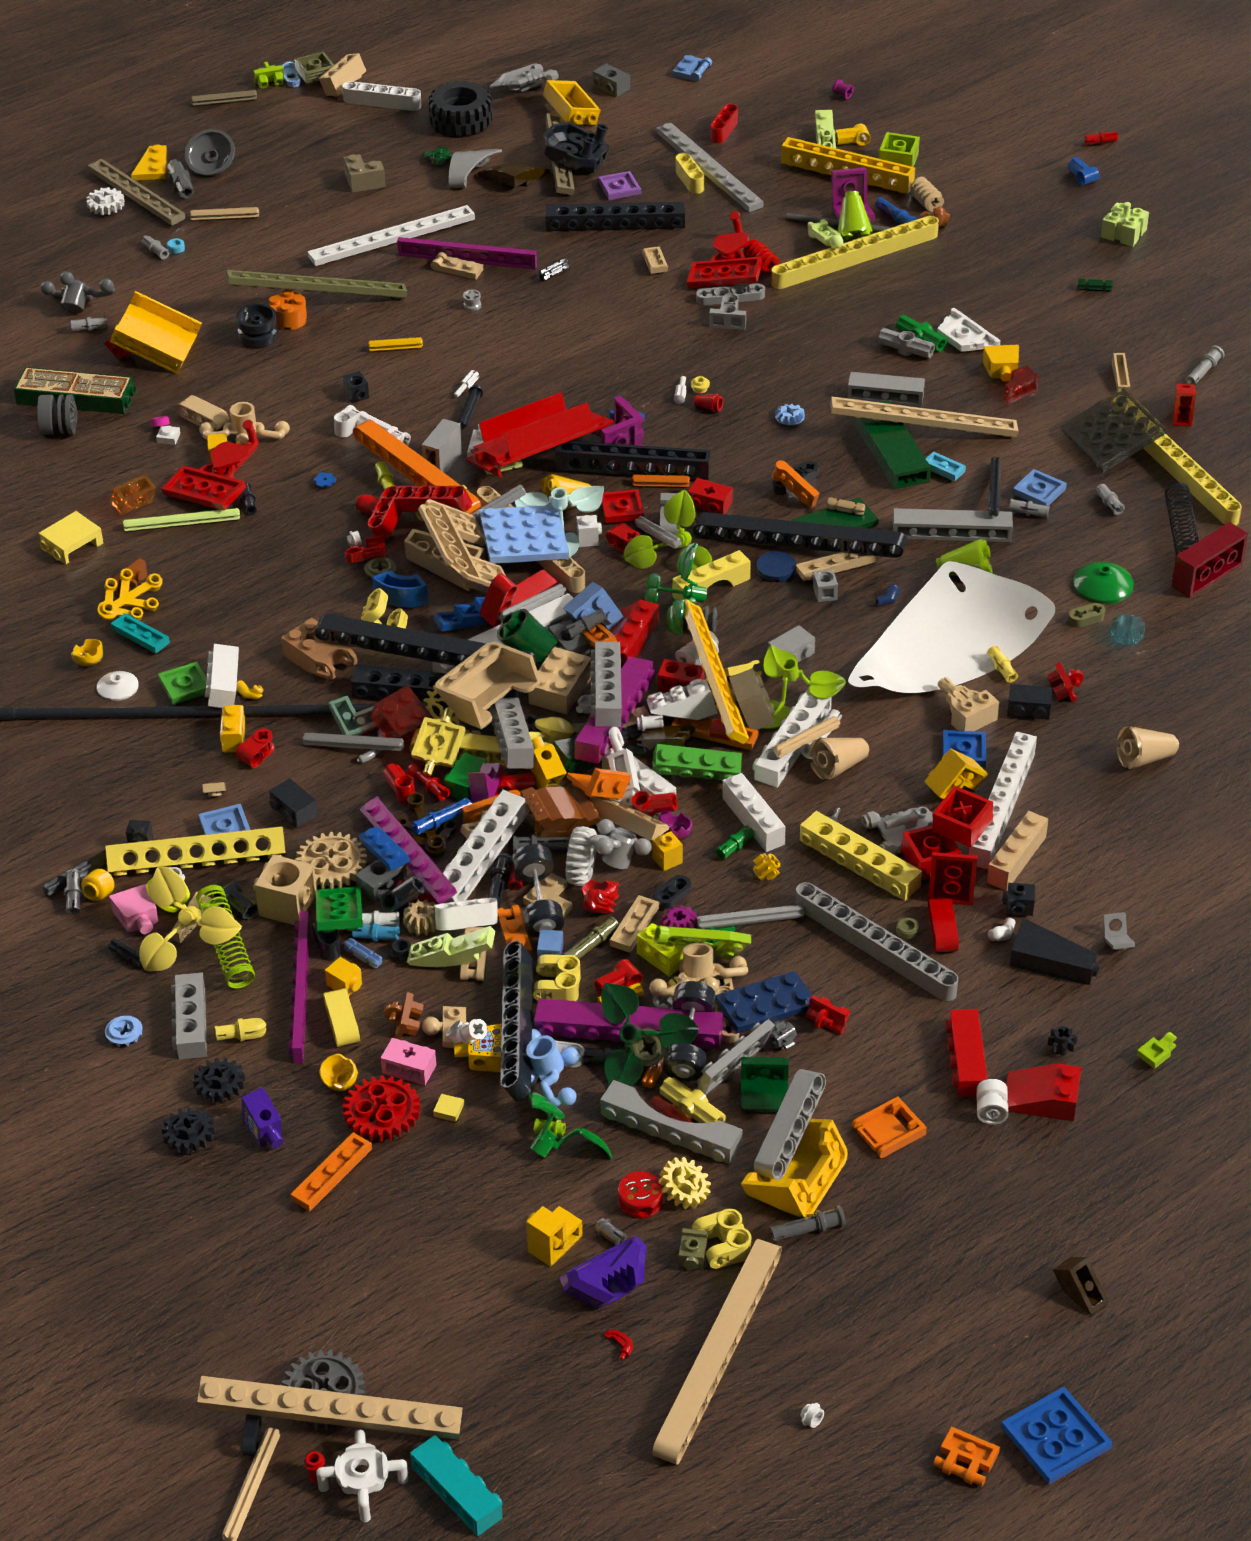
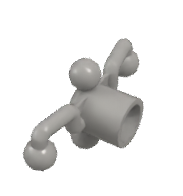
M602 819L598 823L597 830L601 835H593L589 839L590 843L596 846L597 851L603 854L602 860L609 866L618 869H627L629 867L634 851L638 855L644 856L649 854L652 847L649 840L644 838L637 839L636 835L621 826L615 828L613 822L609 819Z

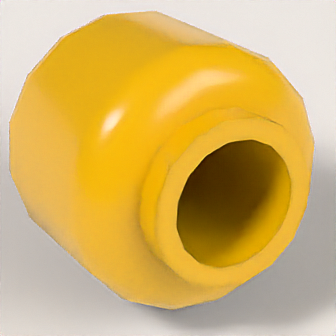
M103 869L93 870L81 882L84 896L96 902L107 897L114 890L115 886L112 876Z

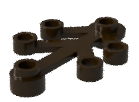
M418 792L409 794L407 797L408 808L416 813L419 820L426 817L423 808L425 806L424 795ZM445 806L439 807L437 811L445 808ZM404 817L397 819L400 824H404L402 826L406 831H413L411 821ZM446 821L444 829L439 835L435 834L437 828L421 833L426 835L427 839L415 836L413 832L408 833L419 846L425 847L429 854L441 855L447 850L446 840L449 835H454L457 832V824L454 821Z

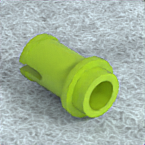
M536 1119L534 1124L535 1134H539L543 1130L547 1120ZM561 1120L552 1121L548 1129L557 1135L556 1139H559V1137H564L566 1124L562 1123Z

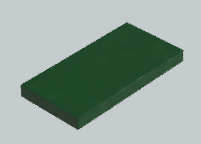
M860 497L849 500L855 502V504H865ZM866 504L863 515H857L855 512L837 511L836 508L835 510L825 508L791 520L857 528H869L879 524V519Z

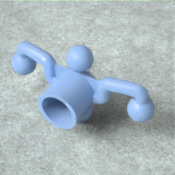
M532 1029V1041H530L526 1049L533 1066L531 1070V1087L540 1078V1091L549 1102L556 1107L572 1105L576 1101V1092L572 1088H562L558 1096L555 1097L549 1086L558 1081L564 1064L575 1065L580 1058L579 1051L574 1047H567L560 1054L552 1037L541 1036L538 1030Z

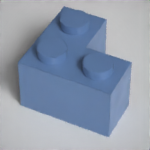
M594 582L589 584L563 607L573 623L580 620V617L588 616L602 608L607 620L600 624L608 630L624 618L603 587Z

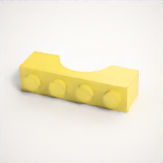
M739 550L691 570L688 579L697 582V586L706 587V589L719 580H728L733 586L750 580L751 561ZM681 575L673 578L672 589L683 590L689 583L681 579ZM672 593V597L675 600L686 599L683 597V594Z

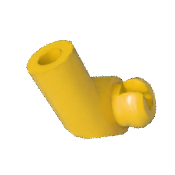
M242 680L237 682L236 689L243 698L257 700L262 697L263 688L260 685H254L250 689Z

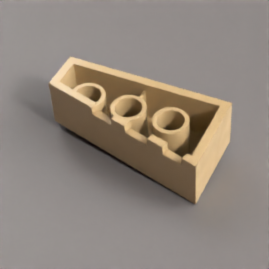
M412 529L404 541L406 559L470 591L471 588L463 586L446 564L431 534ZM464 543L471 556L486 561L484 548Z

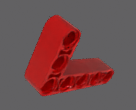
M390 486L383 491L368 521V526L374 536L383 535L384 540H386L392 534L402 512H419L418 508L429 499L463 512L469 510L473 502L463 486Z
M545 570L539 571L517 585L503 573H500L491 581L479 614L489 624L496 627L501 625L502 620L498 617L501 611L556 586L559 582Z

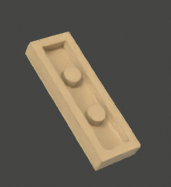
M638 895L612 935L610 946L631 953L637 943V934L648 926L659 909V902Z

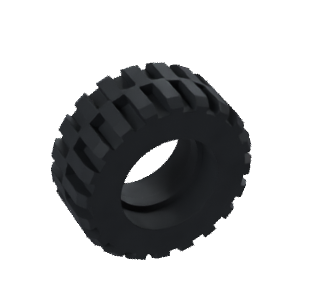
M447 82L445 85L435 88L429 96L430 124L441 134L457 137L471 136V134L476 135L480 131H484L492 121L491 95L484 86L478 85L475 82Z

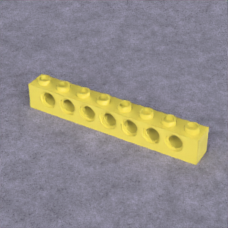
M283 827L105 846L108 872H113L114 876L126 875L127 870L136 869V873L149 872L150 867L164 866L170 868L171 865L180 864V869L191 868L193 863L202 862V866L216 865L215 860H224V864L236 863L237 858L246 857V861L260 860V855H268V859H271L272 855L281 856V853H286ZM259 838H265L269 842L268 848L264 851L256 847V841ZM238 840H243L247 845L243 853H238L234 849V844ZM217 842L224 845L225 850L222 855H215L212 851V846ZM193 845H199L202 848V855L198 858L190 854V849ZM172 847L180 850V857L177 860H172L168 856V851ZM149 850H155L158 853V859L154 863L146 859V853ZM128 852H132L136 856V861L132 865H128L124 861V856Z

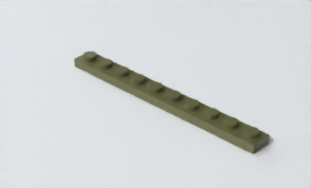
M227 270L226 273L228 284L236 287L248 285L252 288L261 286L269 289L285 288L289 291L301 289L306 292L314 290L322 293L338 292L343 295L354 293L359 296L367 294L374 295L375 297L391 296L396 299L407 296V289L404 283Z

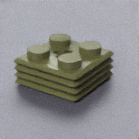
M324 52L294 59L296 71L305 83L309 85L320 81L319 78L334 66Z

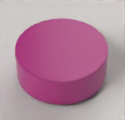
M168 416L152 418L150 423L151 427L168 425L170 421Z

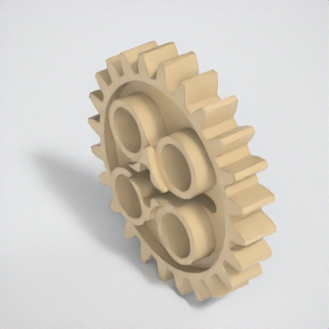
M330 832L327 837L324 833H321V838L319 839L313 836V842L306 840V846H300V851L296 853L297 858H295L297 861L314 865L316 887L321 885V889H325L326 886L332 889L335 885L342 888L343 883L350 886V880L356 881L355 875L361 869L366 868V863H368L366 848H363L362 842L357 843V838L350 840V834L342 837L341 832L337 836Z

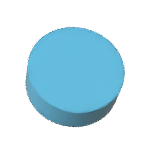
M178 238L171 239L167 242V249L173 254L181 253L185 250L184 241Z

